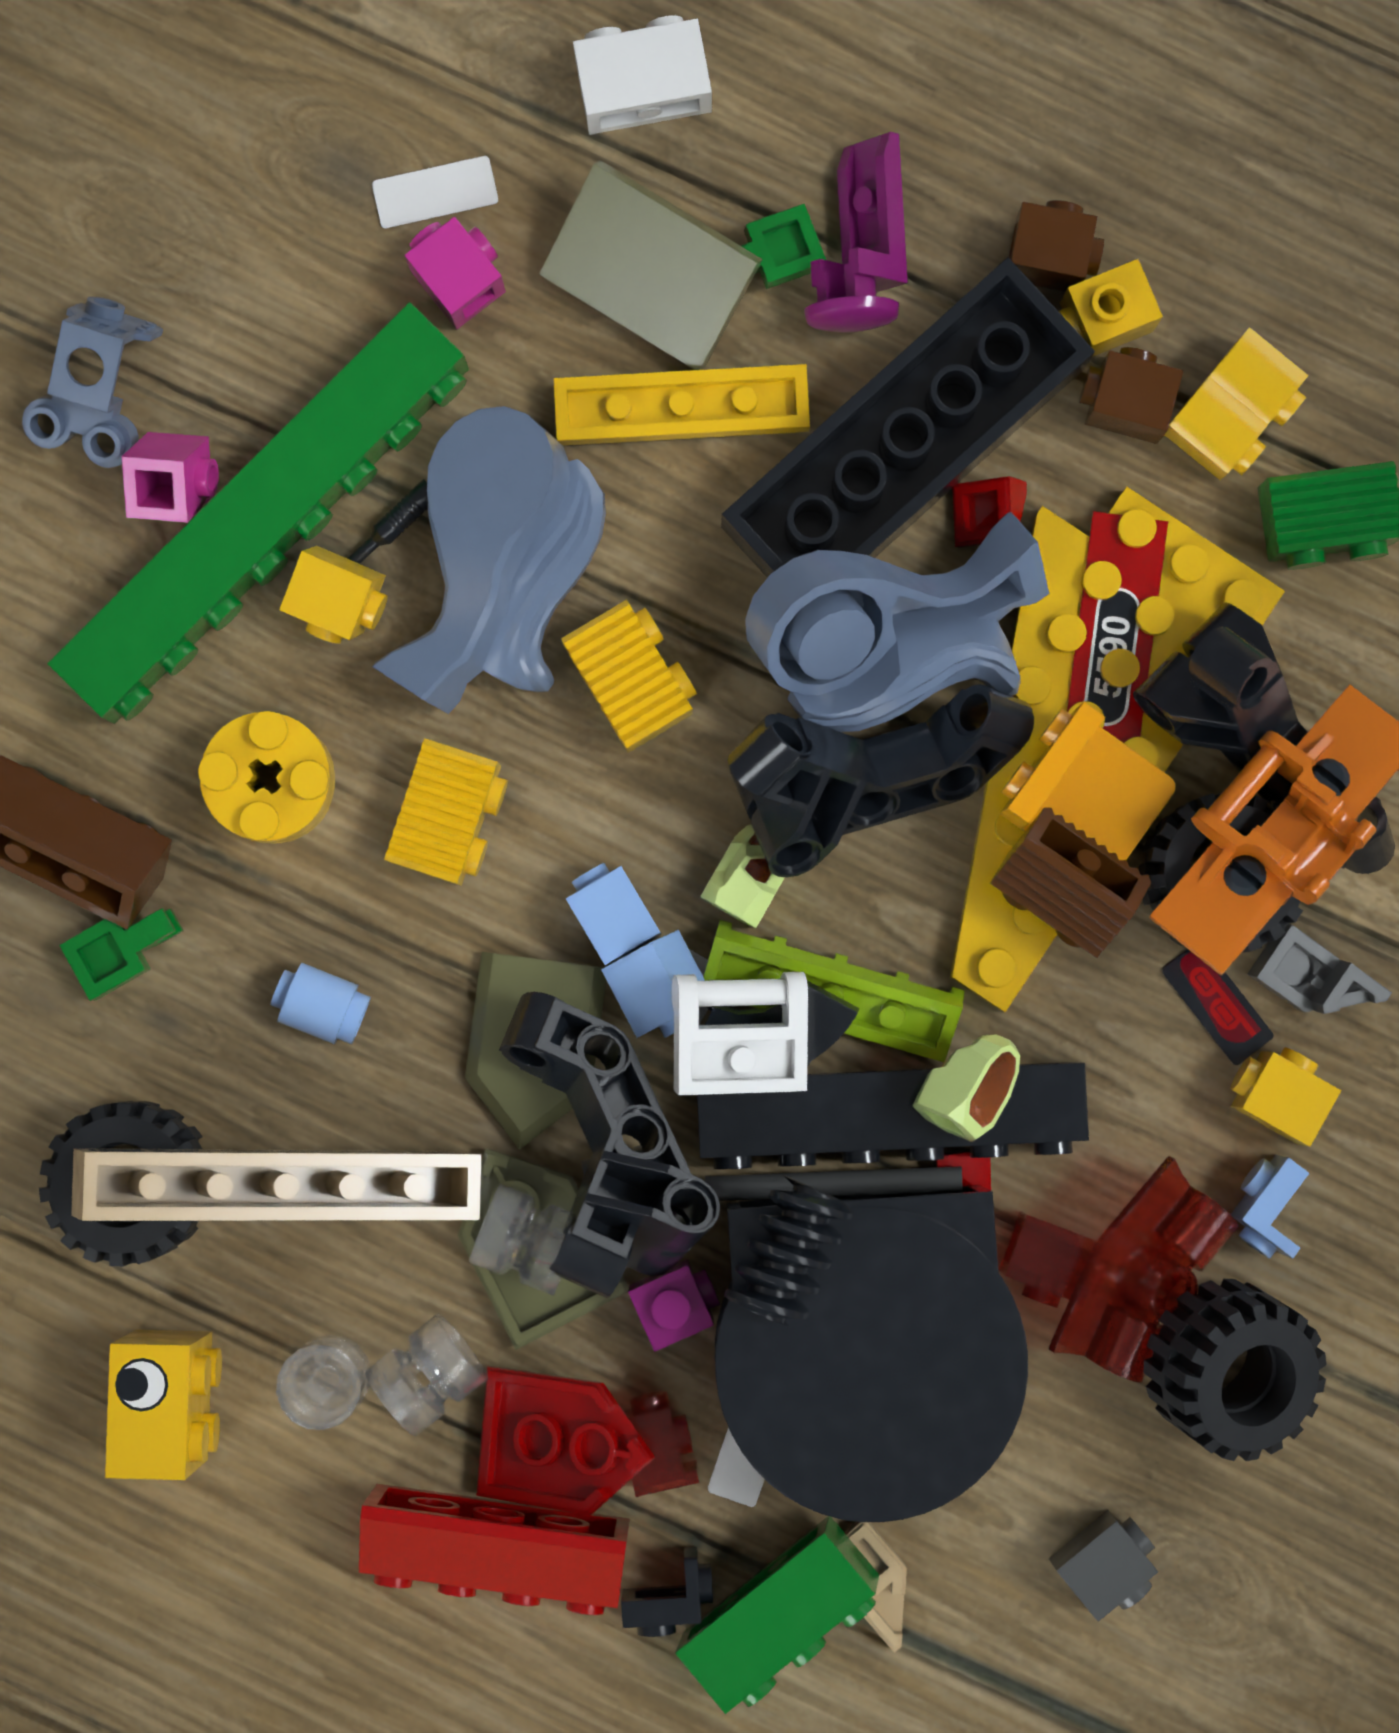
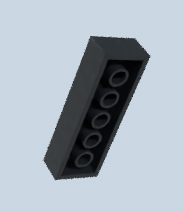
M1007 257L725 510L721 517V528L767 578L791 559L817 550L845 551L875 558L1086 368L1095 351Z

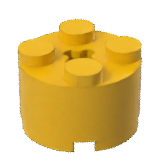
M271 711L246 714L223 726L209 742L198 768L202 796L214 818L234 834L260 843H283L306 835L325 817L334 795L335 771L331 755L326 746L311 730L299 721ZM264 764L272 769L281 765L283 769L276 777L281 787L275 793L265 788L257 791L255 789V786L260 781L257 770Z

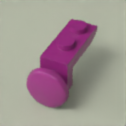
M888 132L844 147L837 168L842 264L823 259L810 262L812 287L817 288V302L807 306L804 309L807 324L815 329L829 332L866 331L888 325L898 317L899 302L891 298L876 296L877 292L908 283L899 134L895 132Z

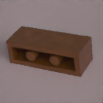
M0 755V867L128 930L164 878L172 839L158 833L147 824L135 822L101 805L97 800L88 795L79 794L44 777L43 774L34 768L22 766Z

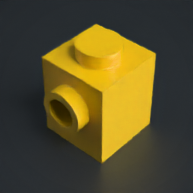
M1139 259L1068 287L1060 302L1062 310L1058 311L1093 348L1095 352L1092 357L1154 332L1163 318Z
M314 546L301 551L279 610L308 622L305 630L317 638L340 644L343 638L350 641L363 634L366 628L374 630L377 626L388 598L386 594L380 592L386 575L324 548Z
M1284 1047L1280 1055L1275 1052L1261 1051L1256 1060L1249 1056L1243 1062L1231 1084L1230 1089L1236 1092L1237 1095L1230 1107L1295 1144L1311 1147L1342 1090L1314 1075L1319 1066L1317 1063L1290 1048Z

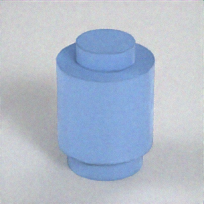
M301 963L296 974L284 970L270 1005L281 1009L277 1020L279 1023L335 1044L337 1039L352 1044L365 1016L371 997L357 992L359 986L357 984Z

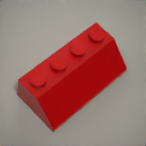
M376 1484L361 1507L359 1573L374 1575L373 1582L384 1587L410 1588L412 1587L413 1580L437 1583V1591L449 1596L474 1597L476 1596L477 1589L502 1592V1601L514 1605L538 1606L540 1605L541 1598L566 1601V1609L574 1613L602 1615L604 1614L605 1607L618 1608L630 1518L594 1513L584 1515L515 1502Z

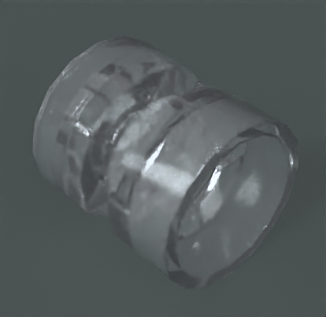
M500 1184L477 1236L469 1263L499 1275H504L509 1270L514 1269L518 1271L520 1283L554 1296L561 1277L553 1274L549 1268L555 1260L565 1233H562L570 1211L551 1204L544 1210L537 1209L533 1196Z
M439 1313L408 1336L409 1349L404 1351L393 1348L365 1371L372 1389L397 1422L415 1437L445 1414L444 1401L451 1399L460 1402L488 1379L487 1373L475 1353L456 1329ZM421 1370L431 1382L426 1387H423L416 1378V1375Z
M323 1335L311 1339L285 1360L278 1374L276 1394L281 1409L292 1422L306 1429L325 1430L340 1425L363 1403L370 1389L372 1370L368 1357L357 1343L343 1336Z

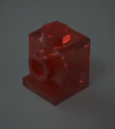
M667 1391L652 1392L631 1398L629 1400L631 1409L623 1411L655 1456L647 1466L632 1478L635 1497L699 1483L697 1460L686 1463L683 1460L684 1454L694 1452L686 1414L674 1416Z

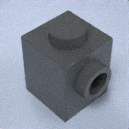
M1108 1510L1049 1558L1059 1575L1098 1622L1118 1605L1124 1610L1139 1602L1152 1587L1149 1580L1158 1573L1157 1569L1146 1557L1147 1554L1155 1549V1546L1131 1517L1120 1525Z

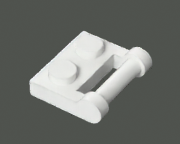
M783 972L780 979L697 981L695 974L673 976L671 994L674 1010V1091L678 1095L807 1091L808 985L804 972ZM782 1006V1023L699 1025V1007Z

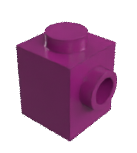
M688 1259L677 1263L663 1275L648 1276L629 1285L628 1289L630 1298L654 1352L714 1326V1317L710 1309L721 1305L706 1270L703 1269L694 1273Z

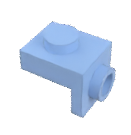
M1275 1155L1270 1162L1263 1158L1251 1169L1241 1185V1189L1246 1192V1195L1230 1215L1245 1226L1238 1236L1268 1259L1276 1251L1293 1259L1301 1249L1271 1226L1309 1175V1172L1292 1159L1281 1155Z

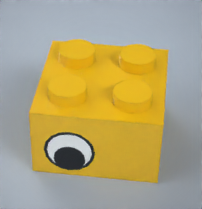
M136 1329L110 1343L105 1478L186 1480L208 1460V1452L217 1451L220 1436V1418L218 1413H210L211 1387H219L222 1352L220 1348H212L213 1331Z

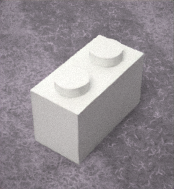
M664 16L650 21L646 28L622 32L617 27H603L590 31L583 40L573 41L589 135L712 112V90L698 18L683 21V18L680 16Z

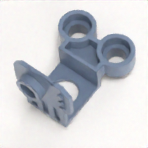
M88 297L86 303H79L67 308L66 315L69 317L62 320L47 395L31 402L23 413L22 425L29 440L39 447L51 449L68 442L78 433L82 435L84 452L93 463L105 468L121 465V456L139 441L135 425L127 417L120 414L123 399L113 396L125 344L133 340L152 341L162 336L163 329L153 322L124 314V305L106 298ZM89 348L100 356L104 371L101 379L96 384H82L71 375L69 358L74 350ZM40 413L48 415L53 420V434H47L39 427L38 416ZM99 433H106L113 439L115 444L113 453H106L99 447L97 442Z

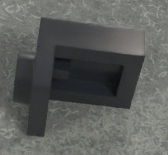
M697 1546L684 1547L686 1585L623 1589L621 1600L623 1628L637 1627V1634L639 1636L659 1637L674 1634L676 1632V1625L701 1623V1604L713 1603L711 1563L698 1564Z

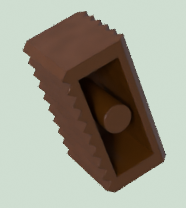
M1043 808L1006 855L990 884L1000 890L1006 901L1013 907L1030 911L1054 928L1063 942L1072 947H1081L1095 958H1098L1107 945L1118 935L1120 930L1131 920L1145 896L1151 881L1148 875H1140L1138 868H1130L1127 860H1119L1116 853H1108L1105 845H1097L1095 838H1087L1084 830H1076L1073 823H1065L1063 816L1055 815L1052 808Z

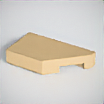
M855 1522L844 1533L879 1574L876 1594L873 1596L876 1604L864 1618L895 1653L902 1647L907 1567L870 1522Z

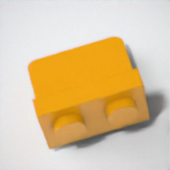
M1083 702L1071 714L1061 708L1039 738L1042 743L1048 746L1033 767L1023 761L1001 791L1010 800L1000 812V815L1025 832L1043 808H1052L1055 815L1063 816L1065 823H1073L1076 830H1084L1087 838H1095L1097 845H1105L1108 853H1116L1119 860H1127L1174 794L1175 782L1165 772L1100 727L1105 716L1087 703Z

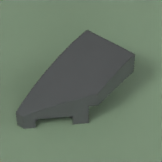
M1288 924L1284 928L1286 933L1276 941L1268 942L1247 974L1302 1012L1316 1011L1327 1014L1340 1011L1339 1008L1366 1002H1384L1392 994V992L1354 964L1340 960L1292 924Z

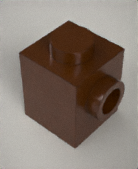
M1052 200L1048 201L1046 206L1022 202L1015 220L1008 257L1034 286L1066 292L1068 287L1084 281L1086 275L1097 276L1104 248V239L1094 237L1098 216L1083 213V207L1068 201Z
M1123 347L1120 349V353L1109 350L1100 368L1089 366L1084 380L1079 403L1089 405L1085 425L1158 444L1168 430L1184 370L1156 363L1157 356L1146 350L1133 347Z

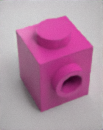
M455 216L443 226L439 222H434L421 230L410 242L412 249L404 255L411 273L456 330L506 292L502 276L492 264L498 258V255L490 242L476 226L467 232Z
M147 432L121 456L126 518L188 523L217 491L219 469L216 460L210 459L208 436Z

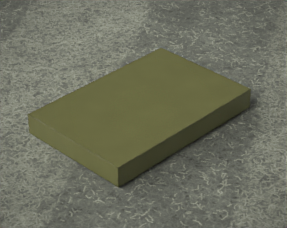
M599 161L594 163L539 275L692 369L703 370L763 259L606 163Z

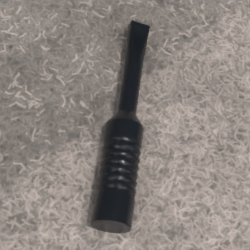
M425 479L421 480L409 494L405 495V498H402L393 509H390L385 516L375 523L372 528L371 537L347 559L359 564L362 563L379 546L391 544L424 511L428 510L427 481Z

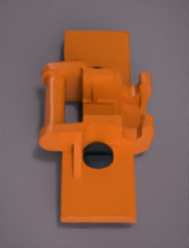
M1349 685L1297 746L1278 733L1268 730L1258 741L1261 749L1209 809L1200 808L1191 818L1195 827L1213 843L1151 913L1149 918L1221 976L1291 896L1307 905L1317 902L1329 888V881L1356 850L1362 849L1376 833V827L1370 821L1363 819L1359 823L1357 819L1399 770V721L1352 685ZM1278 769V773L1292 783L1288 796L1261 827L1257 825L1247 836L1242 835L1232 828L1230 823Z

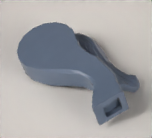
M505 406L478 409L456 421L441 437L428 465V517L445 582L442 611L429 632L391 651L372 666L422 700L447 714L460 702L467 683L482 671H486L502 682L519 689L533 692H548L554 684V678L550 669L545 664L541 652L544 632L557 606L576 585L591 562L603 535L606 516L605 493L597 484L589 468L578 459L569 461L564 447L526 413Z
M1009 511L991 528L979 548L964 566L944 574L919 575L868 555L845 551L817 550L793 558L771 573L754 594L745 618L747 641L777 684L790 691L787 700L800 717L839 732L861 731L885 723L909 711L935 692L969 679L981 681L987 687L1010 696L1018 693L1020 686V674L1010 644L998 622L1013 608L1035 604L1049 594L1038 541L1014 514Z

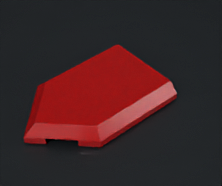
M487 1366L476 1496L591 1515L655 1458L603 1382Z

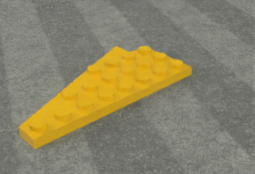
M1127 486L1108 512L1110 514L1123 515L1117 526L1118 536L1125 545L1132 548L1146 546L1152 541L1157 530L1155 520L1168 521L1159 596H1152L1143 600L1135 613L1138 627L1144 633L1154 635L1148 677L1175 651L1187 656L1183 650L1182 643L1223 603L1227 602L1236 606L1263 626L1285 592ZM1044 506L1040 508L1034 517L1031 535L1038 541L1049 594L1035 604L1018 607L1011 642V650L1020 674L1018 693L1012 696L1026 701L1032 708L1034 728L1030 739L1022 750L985 784L950 978L1003 1013L1007 1011L1057 936L1054 928L1030 911L1013 907L1006 901L1003 893L990 884L1006 855L1024 834L1023 830L1000 815V812L1010 800L1001 791L1023 761L1032 767L1036 764L1048 747L1039 738L1061 708L1067 711L1074 652L1084 643L1087 634L1086 626L1079 618L1083 588L1093 599L1107 600L1118 592L1122 582L1118 568L1107 561L1095 562L1085 571L1090 537ZM1126 649L1112 650L1103 658L1100 665L1103 680L1116 688L1129 686L1136 680L1140 671L1137 657ZM1083 701L1095 710H1097L1099 713L1104 715L1102 710L1096 704L1092 702ZM1079 702L1072 706L1069 709L1068 713L1071 714L1083 702ZM1145 713L1143 714L1141 737H1133L1124 743L1163 772H1166L1183 746L1181 742L1158 726ZM1105 719L1100 724L1102 728L1104 727Z

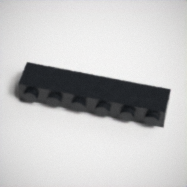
M1085 1063L1020 1064L1011 1097L996 1124L973 1142L942 1130L927 1121L913 1107V1103L928 1073L933 1068L807 1074V1091L697 1095L700 1158H713L714 1169L724 1170L752 1168V1156L777 1155L778 1166L791 1167L816 1165V1153L841 1152L843 1164L880 1162V1150L905 1149L907 1161L944 1159V1147L960 1146L970 1147V1158L1009 1156L1008 1144L1034 1143V1155L1073 1153L1072 1141H1089Z

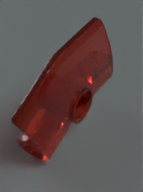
M1168 1156L1096 1241L1050 1342L1048 1350L1054 1354L1067 1353L1085 1356L1098 1366L1117 1376L1133 1382H1143L1146 1376L1144 1374V1360L1153 1355V1351L1147 1347L1151 1333L1159 1334L1163 1326L1159 1323V1318L1166 1309L1172 1313L1179 1306L1176 1299L1186 1291L1194 1296L1197 1295L1198 1280L1191 1270L1194 1268L1202 1272L1239 1228L1235 1219L1223 1207L1201 1191L1190 1186L1175 1158Z

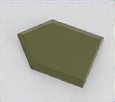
M482 952L465 1079L520 1150L573 1108L566 1093L542 1083L543 1079L519 1069L520 1067L511 1063L499 1051L519 1000L527 992H542L555 996L563 1002L601 1019L606 978L601 971L603 967ZM585 1054L589 1064L595 1067L596 1057Z
M486 1148L481 1162L480 1220H462L458 1237L515 1350L627 1293L629 1287L622 1275L612 1295L609 1298H605L553 1274L549 1268L555 1260L565 1233H562L578 1193V1186L571 1175Z

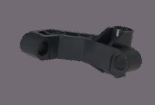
M1227 602L1223 603L1182 643L1183 650L1187 656L1175 651L1133 692V697L1140 708L1163 730L1182 744L1220 750L1239 772L1261 749L1258 741L1268 730L1278 733L1295 746L1308 733L1297 719L1284 676L1263 626L1245 612ZM1277 769L1257 793L1262 798L1268 800V805L1275 811L1288 796L1292 783L1281 776ZM1377 797L1371 801L1357 819L1359 823L1363 819L1370 821L1376 827V833L1362 849L1356 850L1341 867L1342 869L1346 868L1355 873L1369 874L1377 872L1388 865L1394 856L1395 842L1385 809L1382 807L1381 800Z
M981 684L972 685L966 690L962 689L949 703L942 705L926 722L864 740L799 717L794 719L780 713L770 714L729 753L727 761L771 873L778 877L788 878L804 874L818 865L839 844L842 835L970 797L1022 750L1032 734L1034 715L1032 708L1026 701Z
M535 991L523 994L499 1051L511 1063L520 1067L519 1069L543 1079L542 1083L566 1093L593 1152L562 1233H565L564 1238L549 1270L563 1279L605 1298H609L616 1289L626 1267L650 1276L663 1275L671 1270L717 1221L720 1211L718 1196L708 1183L691 1174L637 1055L624 1032L608 1022L563 1002L555 996ZM585 1054L593 1055L600 1059L606 1070L596 1069L590 1065L585 1058ZM622 1135H628L636 1139L642 1146L643 1153L630 1149L623 1141Z

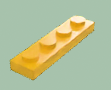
M806 364L553 378L557 441L562 446L809 432L810 430Z

